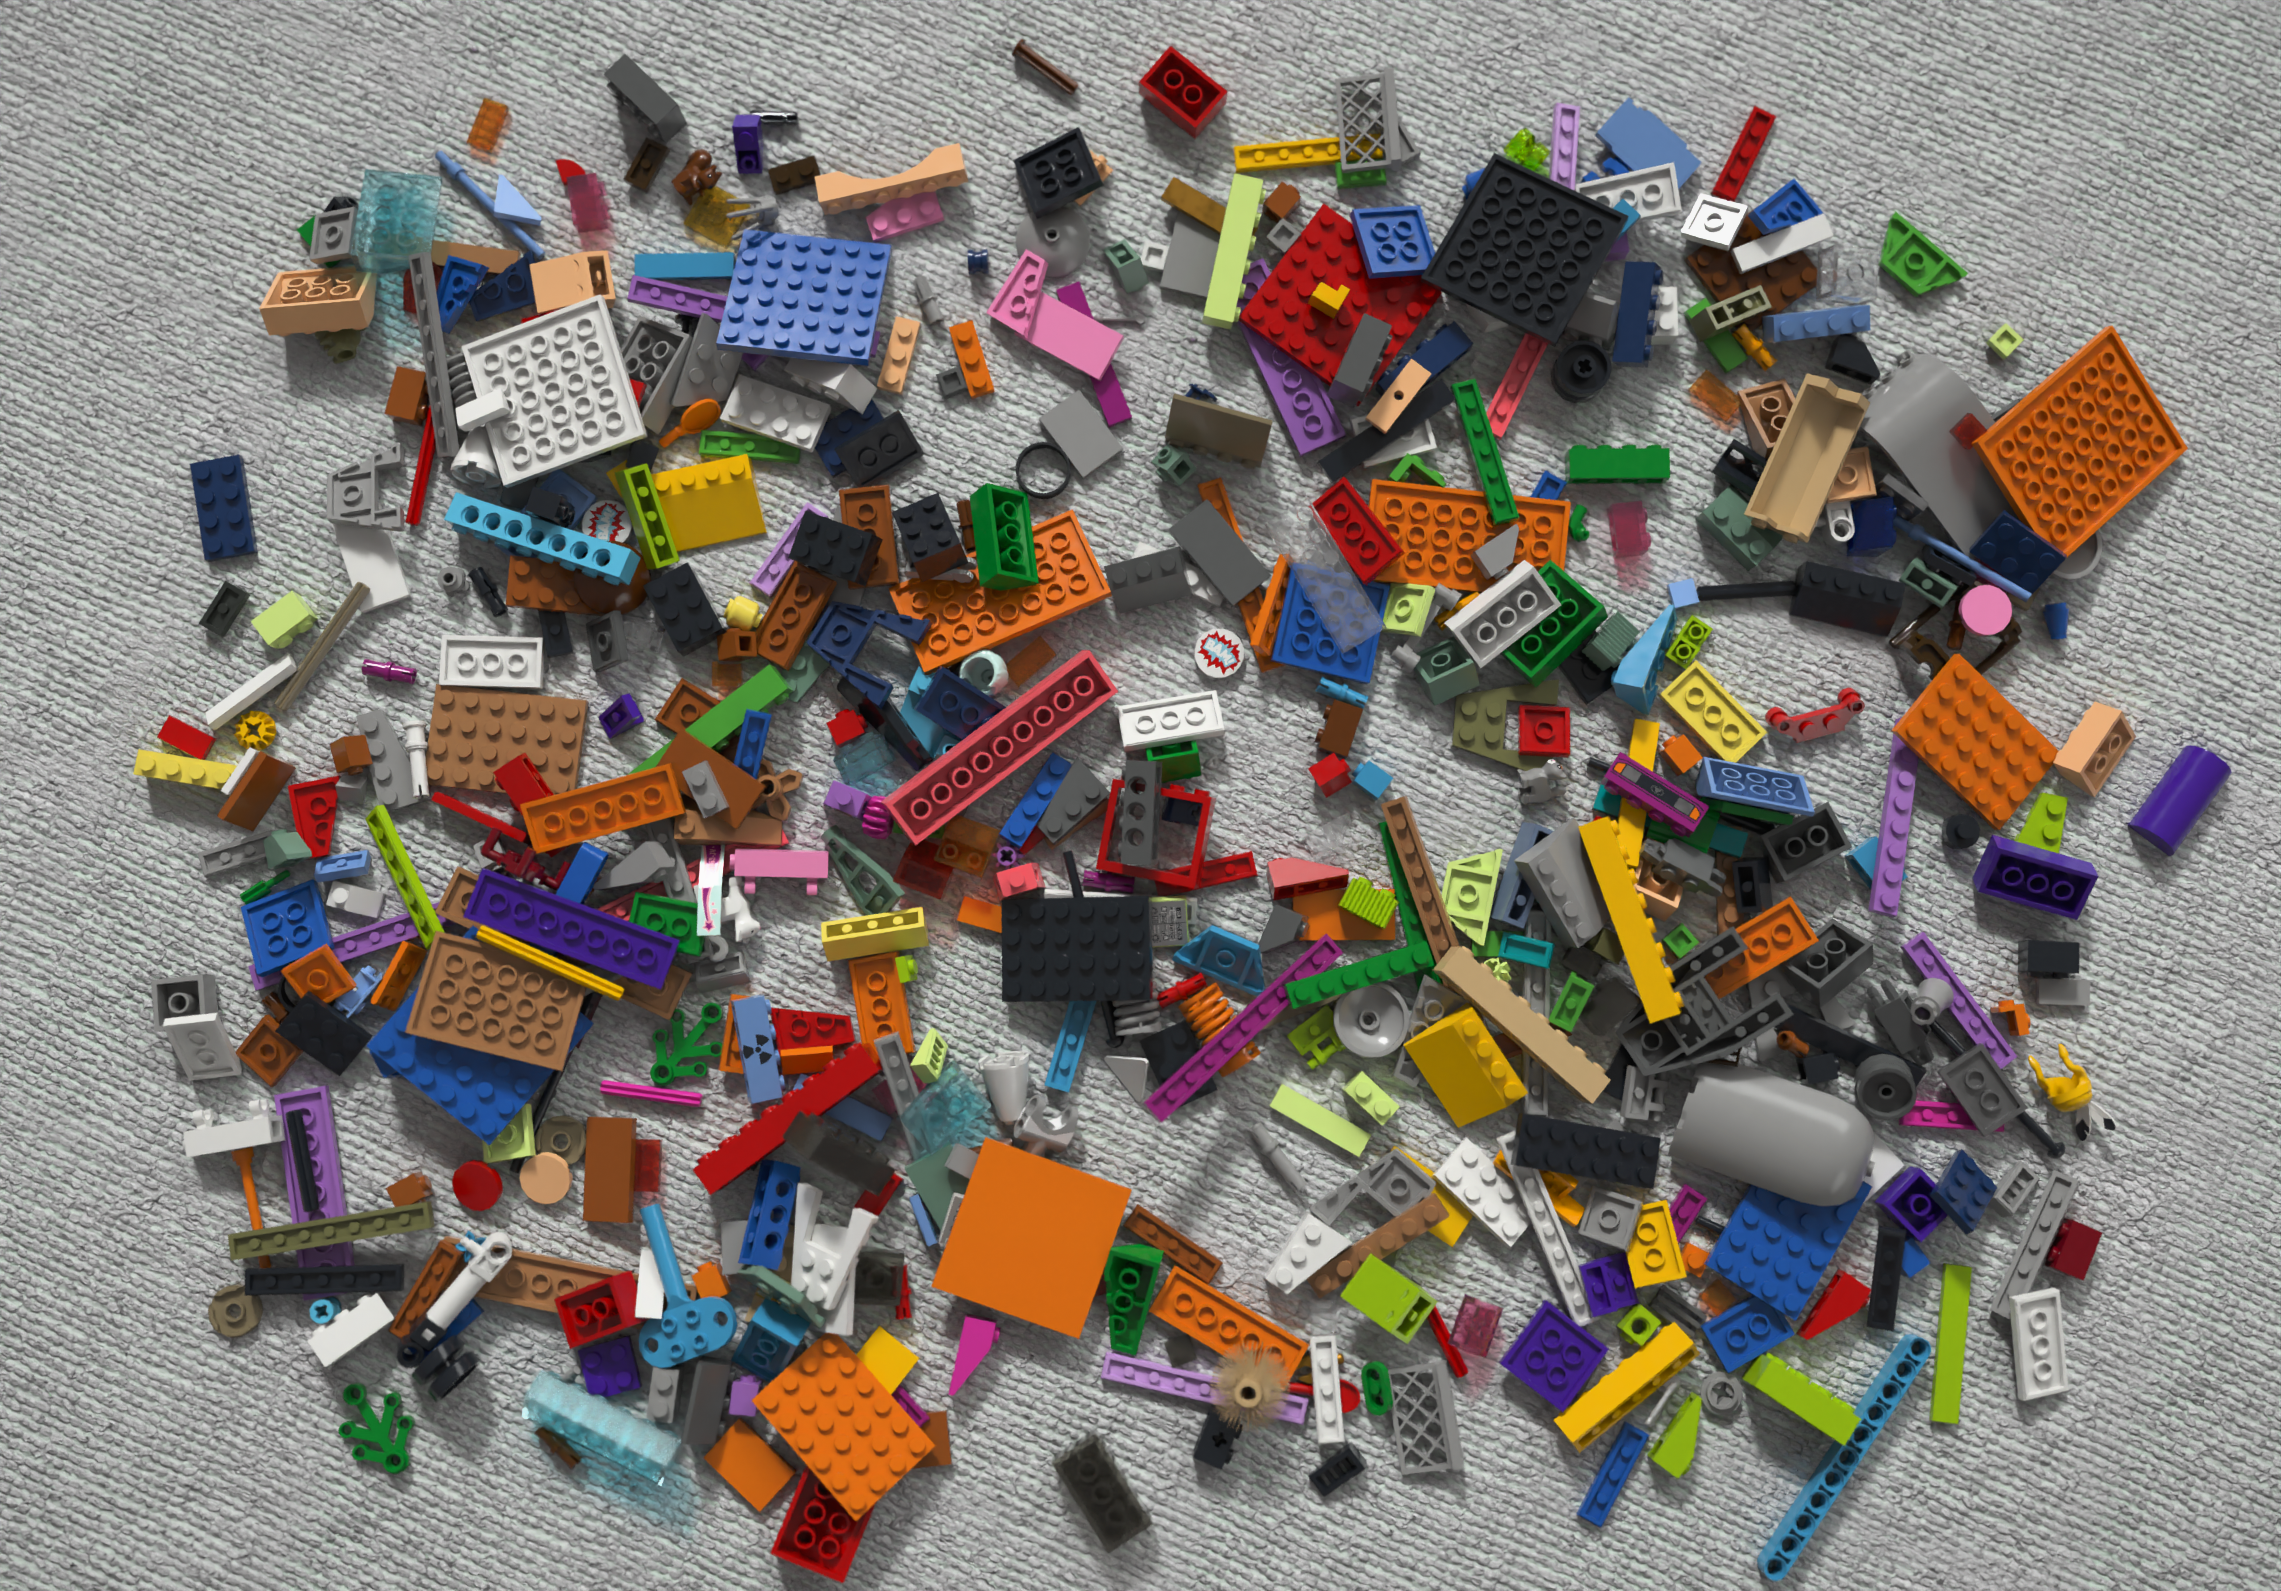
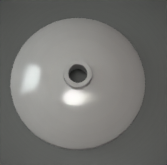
M1063 206L1039 219L1036 218L1033 211L1030 212L1022 220L1017 230L1016 248L1019 258L1022 257L1027 249L1044 259L1048 263L1045 278H1060L1073 273L1083 264L1089 252L1090 238L1085 222L1077 213ZM1055 233L1057 236L1054 239H1050L1048 234Z
M2099 529L2071 553L2051 575L2063 580H2074L2089 574L2097 566L2102 554V538Z
M1383 982L1343 993L1335 1004L1333 1026L1336 1035L1349 1051L1358 1056L1378 1058L1390 1054L1402 1044L1407 1035L1409 1024L1407 1005L1394 988ZM1365 1016L1371 1019L1370 1025L1364 1024L1363 1019Z

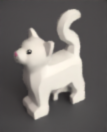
M744 876L729 878V897L721 898V925L736 921L735 940L736 942L742 940L743 943H747L748 938L753 937L755 933L761 930V925L751 917L750 903L742 890V887L745 885ZM699 885L694 886V892L697 903ZM719 935L709 936L710 943L718 947V952L709 958L713 962H719L727 956L728 944Z

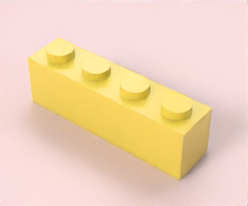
M138 749L133 774L146 778L222 790L237 765Z
M923 907L821 923L822 944L827 961L929 946L927 923Z

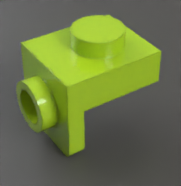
M906 955L895 958L900 983L917 980L918 967L913 956Z

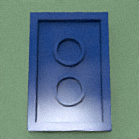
M1754 1295L1744 1299L1700 1326L1727 1373L1732 1372L1795 1335L1784 1314Z

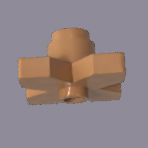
M762 759L757 780L767 787L752 809L754 810L766 802L770 816L787 821L792 807L784 794L799 789L804 775L792 769H787L776 776L772 762ZM774 785V791L769 794V786Z

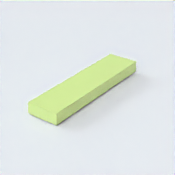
M1283 1084L1280 1085L1269 1105L1360 1157L1371 1137V1134Z

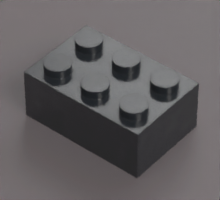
M939 493L892 512L921 582L969 563Z
M805 510L788 558L866 587L883 539Z
M688 562L643 585L676 650L683 657L716 640L718 635L727 633L694 568Z

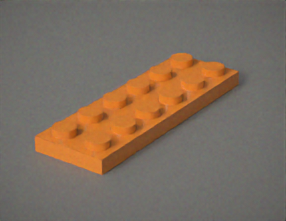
M671 763L520 805L533 849L537 851L536 854L686 812Z
M1790 896L1735 928L1748 946V949L1710 972L1704 978L1717 997L1721 999L1819 940Z
M1176 1265L1173 1266L1149 1308V1312L1225 1357L1228 1353H1233L1236 1356L1237 1351L1239 1353L1240 1349L1243 1355L1248 1347L1250 1354L1252 1343L1253 1359L1257 1346L1255 1365L1259 1353L1258 1364L1265 1349V1357H1269L1266 1356L1268 1353L1274 1359L1279 1354L1280 1356L1276 1359L1277 1361L1274 1366L1279 1365L1281 1362L1284 1365L1281 1368L1284 1371L1288 1370V1372L1283 1373H1287V1375L1282 1377H1292L1309 1347V1344ZM1281 1378V1379H1278V1380H1283V1379H1285V1380H1287V1379L1290 1380L1291 1378ZM1280 1381L1277 1383H1286L1289 1381Z

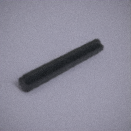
M1795 581L1698 586L1696 591L1699 601L1793 596L1797 587Z
M302 1111L286 1112V1120L303 1211L311 1212L319 1209V1202Z

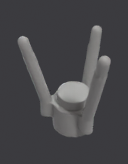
M764 196L760 198L727 200L728 204H755L754 208L726 214L727 218L756 214L757 219H762L758 223L746 228V230H757L764 225L772 224V219L779 217L778 206L774 198L766 199ZM744 230L733 235L731 239L735 241L741 238Z
M1675 1375L1657 1389L1662 1398L1645 1422V1425L1649 1428L1654 1426L1672 1396L1682 1385Z

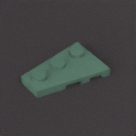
M812 628L790 670L787 671L783 668L781 673L793 690L788 694L790 696L788 700L797 704L814 686L823 672L830 667L806 643L814 628Z

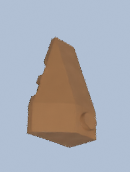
M686 794L682 795L686 812L675 816L674 840L680 845H782V820L751 810L739 829H735L715 814L704 818L697 802Z

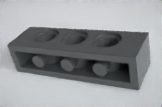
M1126 760V765L1122 767V780L1125 781V788L1120 796L1121 806H1124L1123 817H1120L1119 820L1122 842L1118 845V857L1121 858V864L1157 865L1162 762ZM1138 780H1142L1145 783V790L1141 794L1136 790ZM1138 805L1144 810V815L1140 820L1134 814V810ZM1136 831L1140 832L1143 837L1140 845L1135 844L1133 841V835Z

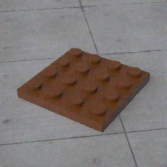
M1749 212L1728 251L1703 245L1686 257L1684 261L1716 303L1761 285L1772 307L1735 326L1738 329L1742 324H1745L1752 333L1762 326V316L1777 315L1825 279L1803 250L1740 274L1731 250L1772 234L1763 235L1748 217L1751 213Z

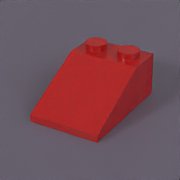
M632 1270L611 1276L554 1299L570 1349L648 1320L643 1317H635L638 1289Z

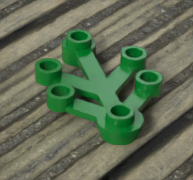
M708 1003L702 1008V1019L685 1039L683 1022L686 1019V1014L681 1009H675L674 1014L679 1012L682 1018L679 1022H676L673 1016L670 1019L673 1029L674 1052L669 1058L667 1057L666 1043L670 1037L668 1031L658 1029L653 1033L652 1038L656 1043L657 1062L652 1066L650 1076L655 1084L666 1086L671 1084L675 1077L688 1075L703 1077L708 1073V1065L702 1061L694 1063L693 1066H677L682 1058L721 1056V1051L718 1054H714L712 1051L715 1044H718L722 1050L723 1043L717 1041L712 1042L710 1045L693 1046L711 1023H717L722 1019L724 1012L719 1004ZM712 1008L718 1011V1015L715 1018H711L709 1015V1011ZM659 1032L665 1034V1039L662 1042L657 1039ZM699 1064L704 1067L702 1074L696 1072V1066ZM662 1068L668 1070V1075L665 1078L660 1076Z
M358 1382L348 1385L343 1391V1399L347 1404L357 1406L370 1429L358 1427L353 1421H347L340 1425L339 1435L343 1438L354 1437L379 1443L384 1451L370 1450L367 1444L361 1443L353 1448V1458L357 1461L365 1459L383 1463L384 1469L391 1474L403 1472L408 1467L410 1461L405 1445L409 1430L415 1425V1419L411 1415H404L398 1419L397 1428L399 1430L395 1444H393L389 1434L395 1409L402 1402L400 1394L392 1392L385 1396L383 1400L385 1407L380 1423L366 1399V1387ZM355 1388L360 1390L359 1398L353 1394ZM390 1396L396 1399L395 1405L389 1403ZM403 1419H407L410 1424L408 1428L402 1425ZM345 1425L351 1427L350 1434L344 1431ZM358 1448L364 1449V1456L358 1454ZM394 1456L400 1457V1464L394 1463Z

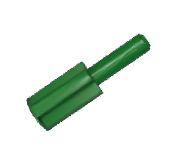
M284 870L267 882L263 880L240 894L242 901L247 905L260 900L272 892L271 888L289 877L291 873L289 870Z

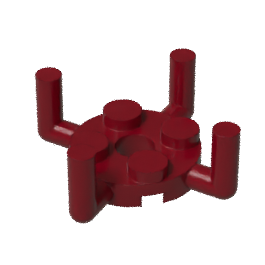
M496 827L492 828L481 849L483 857L496 862L499 866L501 862L507 864L505 870L515 874L518 878L531 882L534 878L540 879L539 885H545L558 891L571 863L564 861L554 879L544 872L545 866L532 861L537 851L533 849L531 840L523 856L511 850H508L506 854L493 850L502 830Z

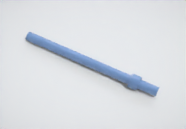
M443 151L437 152L435 158L447 169V174L454 180H458L494 215L495 202L465 174V170L457 162L454 163ZM496 217L529 251H532L537 259L540 260L545 256L546 253L513 220Z
M1898 515L1893 520L1892 524L1908 533V537L1911 539L1922 541L2024 602H2027L2031 596L2030 592L1925 532V528L1917 523L1913 525Z

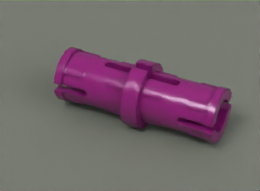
M365 659L363 662L364 665H367V667L362 666L363 675L381 677L388 682L396 680L414 684L416 679L412 678V676L417 677V670L415 668L397 666L394 662L389 661L381 663Z
M1084 870L1082 886L1104 888V891L1108 892L1111 889L1133 893L1135 877L1112 875V872L1109 871L1105 874Z

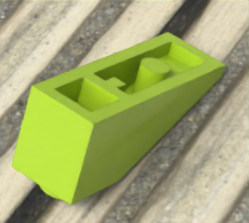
M1692 1391L1647 1454L1648 1457L1677 1479L1681 1475L1684 1476L1690 1470L1691 1460L1694 1456L1702 1398Z

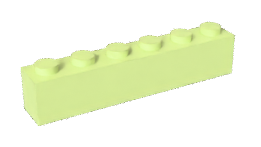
M1234 173L1203 313V324L1231 330L1233 322L1238 323L1241 308L1236 307L1238 298L1243 299L1246 284L1242 283L1243 274L1248 275L1251 260H1247L1248 251L1253 252L1256 237L1252 236L1253 227L1258 228L1261 213L1257 212L1258 204L1263 205L1266 189H1262V179Z

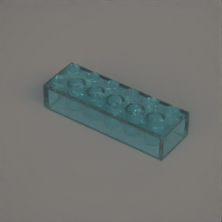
M541 1369L524 1396L522 1417L661 1487L677 1460L681 1439L674 1432L669 1430L663 1431L655 1427L652 1421L645 1418L639 1419L633 1416L628 1409L624 1407L617 1408L609 1404L604 1397L600 1395L593 1396L585 1392L582 1386L563 1381L555 1372H546Z

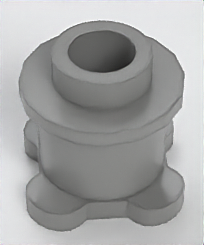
M445 567L438 574L439 586L450 597L456 596L458 592L468 591L470 588V583L464 577L465 571L461 568Z

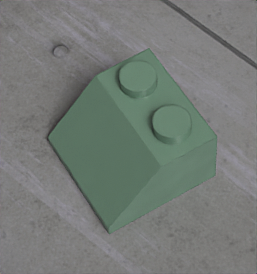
M1454 636L1416 653L1421 658L1413 670L1424 693L1434 706L1480 685L1474 662Z

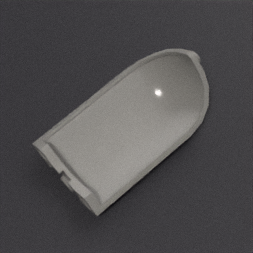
M1708 1062L1698 1063L1668 1152L1670 1156L1791 1199L1818 1206L1840 1205L1854 1198L1862 1186L1865 1176H1871L1875 1162L1870 1161L1873 1152L1874 1133L1868 1119L1853 1105L1830 1094L1739 1063L1738 1067Z

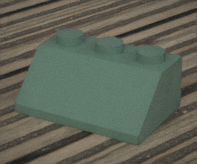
M1730 484L1695 519L1747 571H1750L1783 539V535L1768 528L1761 529L1751 524L1752 520L1744 515L1749 501Z

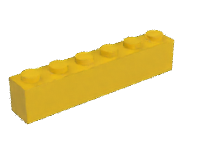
M1673 1322L1669 1326L1663 1327L1650 1342L1640 1346L1633 1356L1624 1359L1612 1373L1603 1376L1590 1391L1582 1393L1573 1405L1558 1414L1554 1422L1580 1453L1693 1361L1700 1353L1694 1342Z

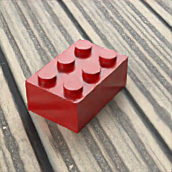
M1171 45L1139 81V95L1194 139L1199 136L1227 103L1228 91Z

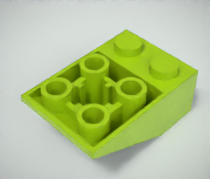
M1371 1253L1340 1295L1355 1308L1407 1344L1438 1302L1425 1289Z

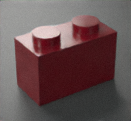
M2064 1218L2053 1245L2047 1254L2044 1266L2074 1279L2084 1281L2102 1232L2075 1220Z

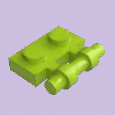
M1325 1005L1286 1035L1301 1056L1308 1051L1312 1052L1314 1057L1306 1062L1312 1070L1320 1064L1323 1066L1328 1062L1327 1059L1337 1051L1342 1052L1346 1048L1336 1035L1333 1026V1011L1328 1005ZM1329 1037L1332 1043L1320 1051L1317 1044Z

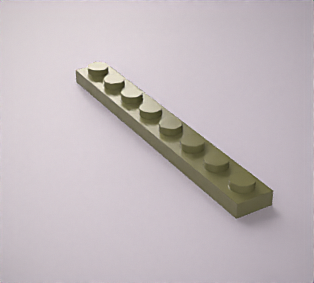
M428 1201L228 1234L230 1258L232 1261L433 1228L435 1225L432 1202Z

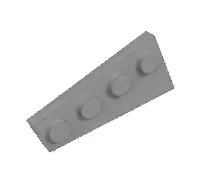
M1424 974L1409 1019L1407 1035L1400 1046L1392 1074L1415 1088L1423 1074L1403 1044L1468 1001L1458 993Z

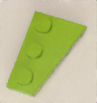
M2040 793L2025 819L2026 822L2023 828L2016 835L2014 841L2059 853L2068 798Z

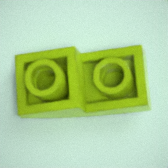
M1691 615L1664 656L1686 670L1713 628Z

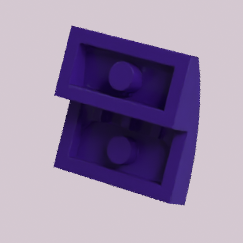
M1625 1252L1614 1253L1578 1266L1592 1317L1615 1312L1619 1308L1639 1303Z

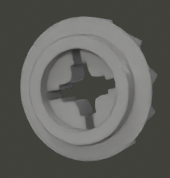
M1717 1371L1707 1375V1378L1701 1384L1700 1396L1704 1406L1716 1414H1728L1733 1412L1741 1403L1742 1387L1733 1375ZM1724 1385V1391H1726L1727 1394L1730 1395V1397L1721 1396L1720 1399L1717 1400L1718 1395L1714 1393L1712 1388L1720 1389L1721 1386Z

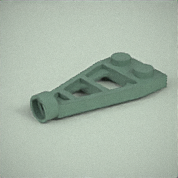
M837 825L830 827L822 834L821 839L827 845L826 848L860 908L866 915L890 912L905 892L888 872L843 836V832ZM846 853H849L858 861L854 871L851 870L844 858ZM863 871L868 872L877 882V885L869 894L864 890L859 880V876Z

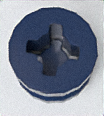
M973 249L967 250L969 275H974L976 272L989 274L988 249H982L980 252H975Z

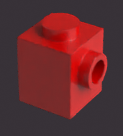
M842 710L835 714V719L826 723L839 748L867 736L865 729L868 728V724L863 714L857 715L854 710Z
M1335 753L1308 768L1326 798L1352 783L1348 775L1351 769L1344 758L1339 761Z

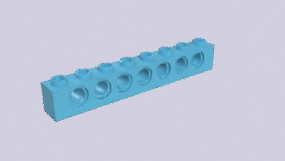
M457 492L444 518L445 521L452 525L451 529L459 534L466 535L469 532L473 534L474 538L483 542H487L490 539L495 541L494 544L499 547L509 549L511 546L517 548L516 551L530 557L531 554L538 555L540 560L550 564L553 561H557L565 569L574 571L575 568H578L589 577L596 578L599 575L604 577L606 582L616 586L619 583L630 584L640 561V557L631 549ZM563 545H566L565 548L562 551H560L561 547ZM588 552L586 557L582 559L583 554ZM610 559L609 563L604 566L606 560Z

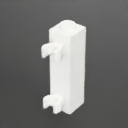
M268 1099L249 1102V1109L253 1115L252 1120L213 1127L214 1116L212 1109L194 1111L193 1120L197 1129L183 1132V1146L186 1150V1157L285 1141L282 1115L268 1116Z

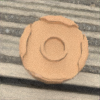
M549 1152L540 1153L529 1158L522 1167L520 1173L521 1187L525 1194L535 1202L542 1204L556 1203L570 1190L573 1180L572 1172L570 1173L567 1162L557 1154Z

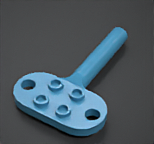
M654 1204L639 1210L668 1302L667 1309L662 1313V1319H649L640 1331L638 1341L643 1358L652 1366L665 1368L724 1347L730 1343L737 1329V1316L732 1305L725 1299L716 1296L701 1298L696 1301L688 1297L660 1204ZM721 1311L728 1317L725 1326H721L718 1323L717 1317ZM651 1338L656 1339L658 1342L656 1352H652L649 1349L648 1343Z

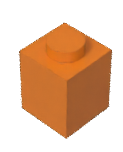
M1684 734L1677 738L1674 735L1662 743L1664 749L1659 752L1677 776L1684 774L1703 758Z
M709 1261L696 1267L698 1272L693 1274L692 1278L701 1298L722 1297L732 1291L726 1275L723 1274L720 1262L713 1265Z

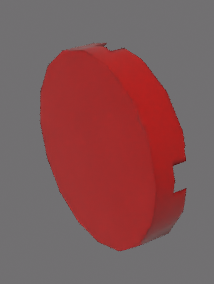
M471 1160L465 1162L455 1171L452 1178V1188L456 1198L471 1210L484 1211L490 1209L498 1202L503 1193V1183L499 1173L494 1168L488 1167V1163L484 1161Z

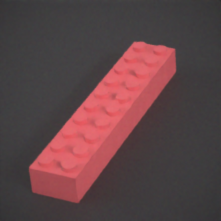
M1082 650L882 800L881 803L912 844L917 845L1115 695L1118 690L1090 650Z

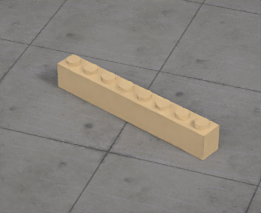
M1464 946L1451 947L1433 971L1581 1102L1593 1104L1611 1081L1605 1075V1069L1595 1062L1591 1063L1586 1058L1587 1054L1578 1046L1573 1047L1567 1042L1569 1038L1563 1032L1548 1025L1550 1021L1544 1015L1533 1012L1530 1009L1531 1004L1523 997L1515 996L1511 992L1512 987L1501 979L1498 981L1492 975L1493 970L1484 963L1479 964L1473 958L1475 955L1472 951Z

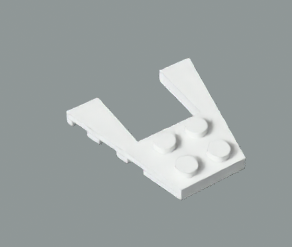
M798 1183L791 1286L806 1295L811 1302L827 1310L835 1309L848 1283L846 1278L851 1268L856 1267L859 1260L857 1258L862 1246H866L871 1236L868 1233L873 1223L878 1222L879 1217L861 1208L853 1209L842 1255L834 1253L811 1241L823 1191L807 1183Z

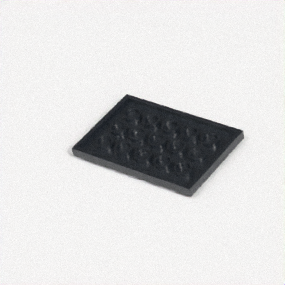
M1152 896L1002 899V1002L1153 1000Z

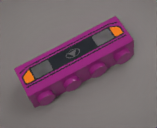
M1622 752L1619 753L1601 781L1606 791L1613 795L1619 794L1624 797L1630 806L1645 810L1649 813L1648 816L1659 823L1664 822L1671 827L1672 832L1681 837H1684V835L1688 838L1690 837L1709 808L1703 802Z

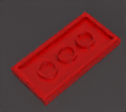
M1345 477L1340 479L1306 508L1311 517L1365 585H1368L1405 554L1396 540Z

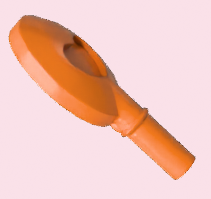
M704 399L691 405L682 415L680 424L658 440L661 446L666 448L685 433L696 434L700 433L701 430L711 427L721 413L718 402L713 399Z

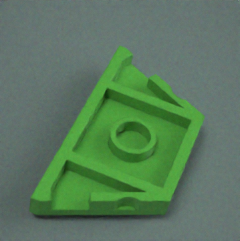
M1896 211L1890 217L1878 265L1915 297L1962 280L1968 274V272Z

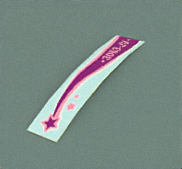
M702 845L698 888L697 936L720 935L725 845Z

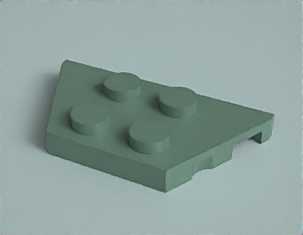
M743 1264L738 1271V1275L759 1288L758 1293L768 1300L774 1298L780 1302V1308L788 1314L796 1313L818 1329H821L825 1323V1318L817 1314L818 1310L811 1304L806 1295L763 1266L750 1265L748 1267Z

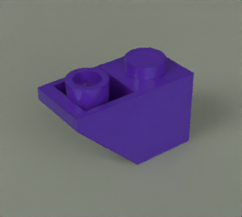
M760 114L735 115L732 131L738 174H763Z

